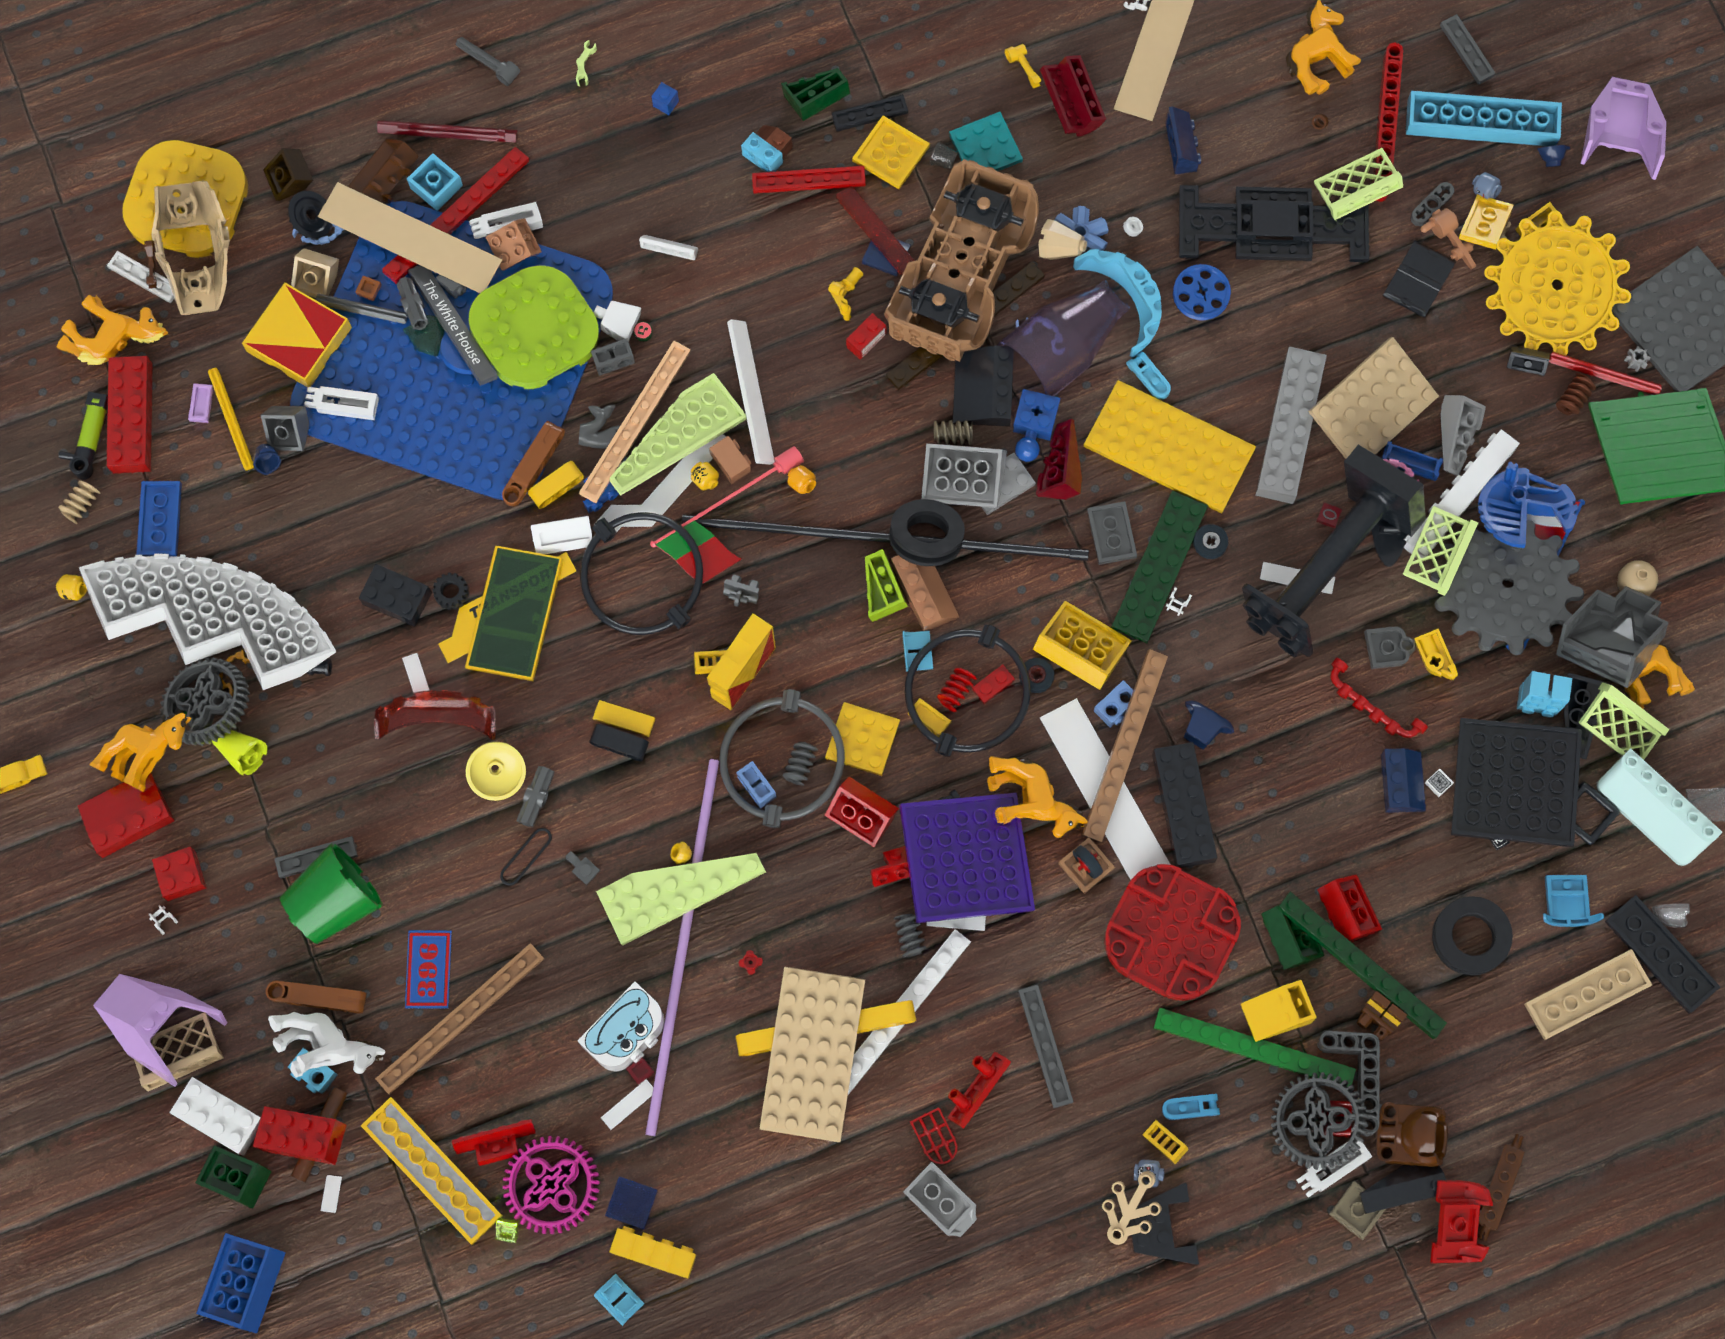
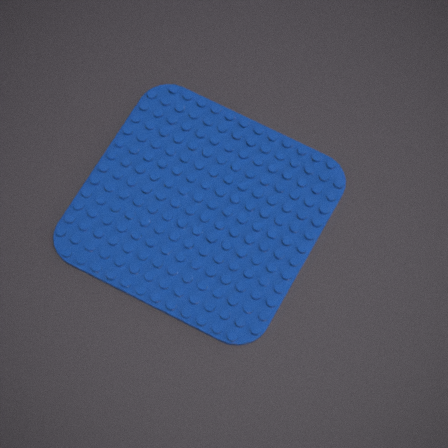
M396 201L385 204L428 225L432 224L442 214V212L412 202ZM467 220L450 234L494 255L486 237L474 238L470 223ZM359 237L334 297L405 312L400 300L402 298L397 284L382 271L398 254ZM540 244L538 245L542 253L526 258L504 271L499 266L487 286L489 288L528 267L549 266L562 271L572 280L593 313L597 305L607 309L613 299L611 281L600 266L589 260ZM431 271L432 274L434 275L435 279H436V277H437L439 274L436 273V272H434V271ZM363 276L377 280L382 284L374 301L361 297L355 292ZM416 285L415 288L422 299L425 307L423 309L428 319L426 328L422 330L413 329L409 317L407 322L402 324L330 308L346 317L352 329L338 349L331 354L324 369L311 387L320 388V386L375 393L378 395L379 401L375 420L318 413L315 408L306 407L309 420L308 435L499 500H503V489L545 422L550 421L562 428L588 363L587 361L582 366L578 364L548 380L547 385L540 388L524 389V387L515 385L510 386L499 377L480 386L473 374L467 375L455 372L443 362L440 354V345L446 331ZM467 287L466 292L455 299L443 289L464 324L469 325L471 305L480 293ZM596 317L600 334L602 320ZM297 382L291 395L290 406H304L305 401L312 402L305 399L306 394H314L308 393V387ZM327 397V400L334 399V404H338V401H340V398ZM544 467L543 471L541 472V474L539 475V477H538V479L536 480V482L534 483V485H536V484L540 481V479H541V477H542V475H543V472H544V470H545V467Z

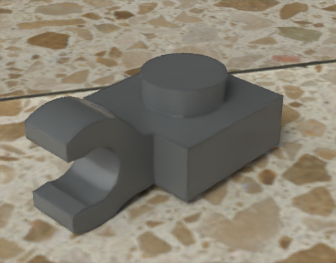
M571 851L565 857L575 867L572 873L586 886L600 872L586 857L581 861Z

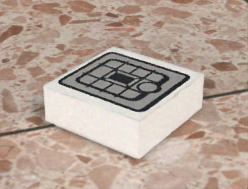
M1441 769L1425 782L1438 797L1454 783Z

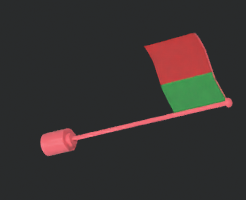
M795 446L774 458V468L681 524L692 536L701 553L703 562L702 584L742 559L731 553L710 531L695 520L774 471L786 474L792 468L804 463L802 455ZM673 529L654 542L653 540L650 542L652 547L657 546L667 553L688 575L695 579L696 569L693 554L686 541L678 532Z

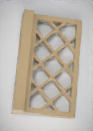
M205 1012L160 1031L151 1039L154 1049L162 1052L160 1055L162 1060L166 1054L174 1056L172 1063L167 1065L174 1079H178L224 1058ZM204 1020L205 1026L202 1032L193 1029L196 1022ZM180 1029L187 1030L183 1040L174 1038L176 1032ZM191 1032L200 1035L195 1045L187 1043ZM162 1037L168 1039L164 1049L155 1046L158 1039ZM204 1037L209 1038L212 1042V1046L203 1049L199 1047ZM172 1041L181 1043L176 1054L168 1051ZM185 1045L193 1048L191 1055L187 1057L181 1056ZM134 1059L140 1075L141 1086L145 1090L150 1091L168 1083L154 1072L145 1075L143 1070L145 1066Z

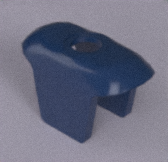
M1189 700L1185 702V706L1191 714V720L1184 735L1185 740L1190 743L1193 742L1195 746L1203 750L1219 733H1234V727L1226 718L1197 701Z

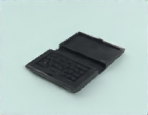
M1414 240L1383 296L1425 318L1456 261Z

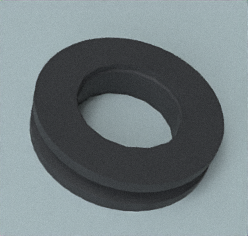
M914 500L905 503L893 514L889 540L894 551L904 560L920 566H938L950 562L959 554L963 544L965 527L960 515L950 506L935 500ZM917 523H930L940 527L945 532L946 537L938 542H921L913 538L908 529Z
M1475 896L1459 898L1447 905L1436 918L1432 930L1433 946L1440 960L1450 969L1464 975H1481L1496 968L1507 957L1513 940L1512 927L1504 911L1492 901ZM1465 916H1474L1488 924L1492 932V943L1486 953L1470 956L1456 947L1453 941L1452 930L1454 924L1459 919Z

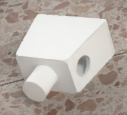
M611 301L607 309L597 305L594 315L602 320L601 330L617 341L627 338L629 342L634 326L641 315V308Z

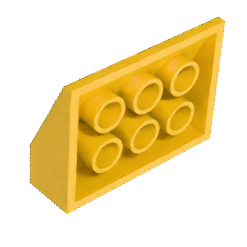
M1064 601L1039 635L1033 650L1101 690L1132 640L1069 602Z

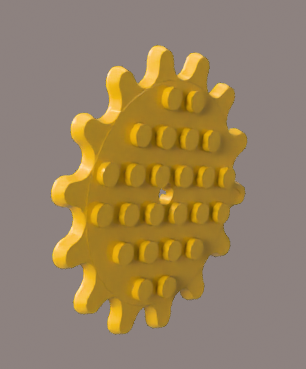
M1554 210L1548 214V222L1543 228L1536 227L1530 219H1522L1519 223L1521 238L1517 242L1501 238L1496 243L1497 250L1503 254V263L1499 266L1490 265L1484 271L1487 279L1493 280L1498 284L1497 293L1486 299V306L1492 310L1502 309L1506 313V319L1500 325V332L1505 336H1509L1515 331L1523 332L1526 337L1524 348L1537 350L1542 343H1549L1553 348V352L1567 355L1568 346L1573 341L1581 343L1585 350H1593L1597 345L1594 337V332L1597 328L1603 327L1609 331H1614L1619 327V320L1612 314V307L1617 303H1628L1631 299V293L1626 289L1620 288L1617 284L1618 277L1629 271L1630 264L1624 259L1613 260L1609 255L1611 247L1616 242L1615 236L1607 233L1600 238H1594L1590 234L1592 222L1588 216H1581L1574 226H1566L1563 223L1562 214ZM1554 280H1559L1562 283L1560 290L1553 288L1552 283Z

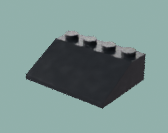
M1014 346L981 347L965 351L960 362L955 360L953 424H956L957 420L964 424V421L967 420L969 425L972 423L973 425L1010 427Z

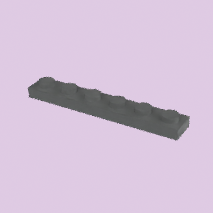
M1035 985L1018 990L1053 1109L1072 1104V1095L1039 986Z

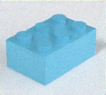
M1532 671L1519 687L1517 709L1527 714L1536 712L1542 713L1544 717L1556 716L1570 700L1572 678L1554 675L1552 691H1548L1550 674Z

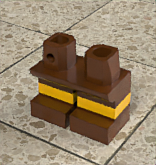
M1375 991L1360 1011L1361 1015L1356 1023L1363 1029H1366L1370 1023H1373L1377 1028L1372 1034L1376 1035L1380 1042L1387 1035L1389 1036L1393 1033L1407 1014L1394 1004L1389 1006L1391 1002L1378 991ZM1389 1006V1008L1385 1011V1013H1384V1014L1381 1016V1018H1380V1015H1381V1014L1383 1013V1011Z

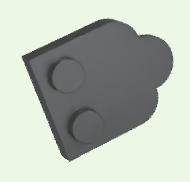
M1400 627L1367 629L1364 631L1371 669L1402 666L1415 651L1416 645L1414 640L1407 637L1404 630Z

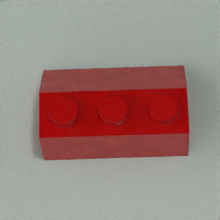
M848 777L839 786L824 816L872 847H875L892 823L899 808L856 780Z
M1357 874L1335 879L1317 889L1320 900L1324 903L1328 917L1335 929L1350 942L1382 930Z

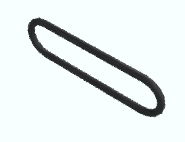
M539 828L535 830L500 873V879L503 884L509 886L516 884L550 844L552 835L548 829ZM539 831L547 832L549 835L547 843L514 882H506L503 878L506 869Z

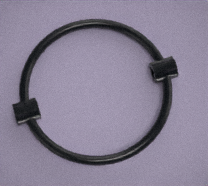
M649 512L623 515L611 522H608L605 518L598 520L592 527L596 534L584 552L580 568L582 592L592 612L607 626L626 634H654L666 630L673 625L679 630L684 628L691 621L688 612L695 604L703 582L701 553L689 532L676 521L666 516ZM636 520L656 521L674 529L688 544L695 561V583L686 604L683 607L679 604L673 606L666 614L669 618L667 621L650 627H631L609 618L594 601L588 584L589 562L600 540L604 543L611 541L617 534L614 529L617 526Z
M985 624L982 631L961 629L950 631L934 638L917 653L908 669L904 693L909 715L918 730L936 744L934 751L945 757H951L953 751L965 753L979 752L1001 744L1019 728L1026 716L1031 698V685L1027 668L1016 650L998 637L1000 630L992 625ZM959 637L979 638L978 644L985 648L994 649L996 644L1010 655L1018 667L1023 684L1022 703L1012 724L999 736L979 744H956L957 738L951 734L942 732L940 737L931 732L917 714L912 694L916 670L923 658L933 648L945 641Z

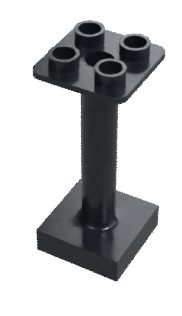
M1359 444L1344 461L1348 498L1355 501L1356 504L1275 601L1247 583L1242 587L1245 600L1243 607L1249 616L1246 621L1248 626L1261 636H1265L1269 631L1278 637V645L1293 657H1296L1300 652L1307 657L1313 654L1309 625L1300 618L1301 615L1377 523L1383 519L1412 537L1426 520L1423 484Z

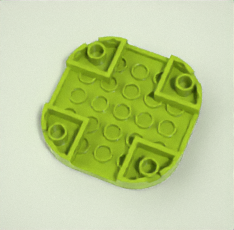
M549 266L528 267L492 285L475 298L469 311V326L473 338L493 366L498 377L510 386L515 385L524 387V389H535L547 385L548 380L578 364L580 366L585 364L592 357L591 351L596 349L599 340L596 316L575 284L562 271Z

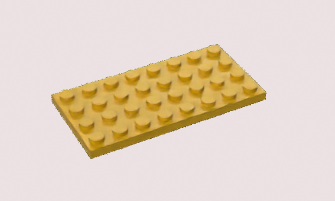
M1119 380L1115 384L1083 446L1184 496L1206 504L1209 508L1221 514L1256 449V446Z

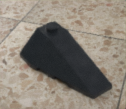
M1403 1165L1359 1194L1364 1212L1368 1214L1435 1198L1437 1180H1446L1445 1174L1439 1165L1434 1167Z

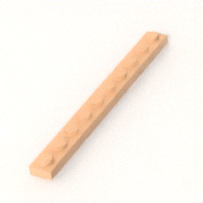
M673 341L580 490L579 494L594 503L598 502L610 482V477L621 465L688 357L691 349Z

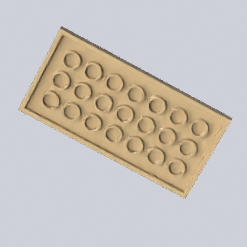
M784 967L760 1130L841 1142L866 979Z

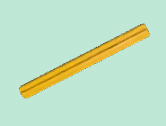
M217 368L209 369V377L243 468L246 471L253 469L254 465L219 370Z

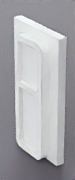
M589 516L531 525L535 551L539 554L586 548L592 539Z

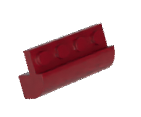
M1081 55L1065 56L1057 65H1044L1041 67L1040 72L1065 134L1076 133L1077 137L1093 132L1105 122V114Z

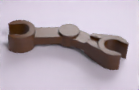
M153 240L144 241L147 257H149V276L146 277V284L149 285V289L157 288L155 277L156 263L154 261L155 244Z

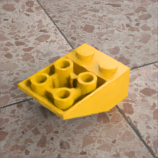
M1302 980L1281 986L1240 1004L1255 1042L1309 1025L1317 1018Z

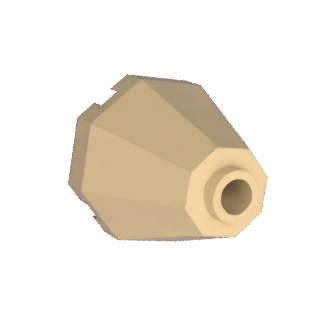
M1047 219L1041 230L1044 238L1039 240V257L1054 260L1080 256L1086 250L1087 241H1085L1084 236L1055 220Z

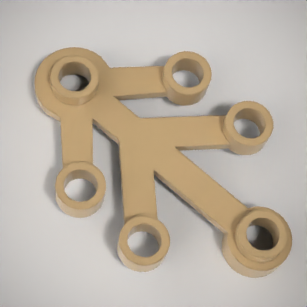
M1144 1171L1139 1175V1186L1129 1205L1124 1191V1183L1116 1181L1112 1185V1191L1117 1195L1123 1215L1120 1222H1118L1114 1210L1116 1207L1115 1202L1112 1199H1107L1103 1202L1102 1208L1107 1212L1111 1225L1107 1236L1113 1244H1123L1129 1235L1140 1232L1147 1234L1151 1231L1152 1224L1148 1220H1143L1139 1225L1127 1227L1131 1219L1150 1214L1156 1216L1162 1210L1161 1205L1157 1202L1136 1209L1146 1189L1151 1188L1156 1182L1153 1172ZM1143 1177L1149 1178V1184L1143 1182ZM1116 1184L1121 1185V1191L1115 1189ZM1106 1202L1112 1204V1209L1106 1208ZM1153 1205L1157 1206L1158 1212H1153L1151 1207ZM1143 1223L1149 1226L1148 1230L1142 1229ZM1114 1231H1119L1121 1233V1237H1115Z

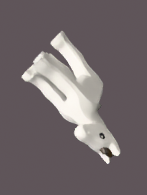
M292 1012L287 1015L269 1016L268 1019L274 1032L291 1027L288 1031L279 1034L277 1038L273 1039V1045L277 1052L284 1051L289 1043L297 1039L311 1042L314 1050L297 1056V1060L291 1063L290 1070L295 1077L302 1076L304 1072L311 1068L332 1066L352 1060L354 1061L353 1070L358 1074H362L373 1062L383 1060L382 1055L385 1054L384 1049L367 1041H347L343 1037L342 1031L337 1029L333 1021L322 1013L299 1014Z

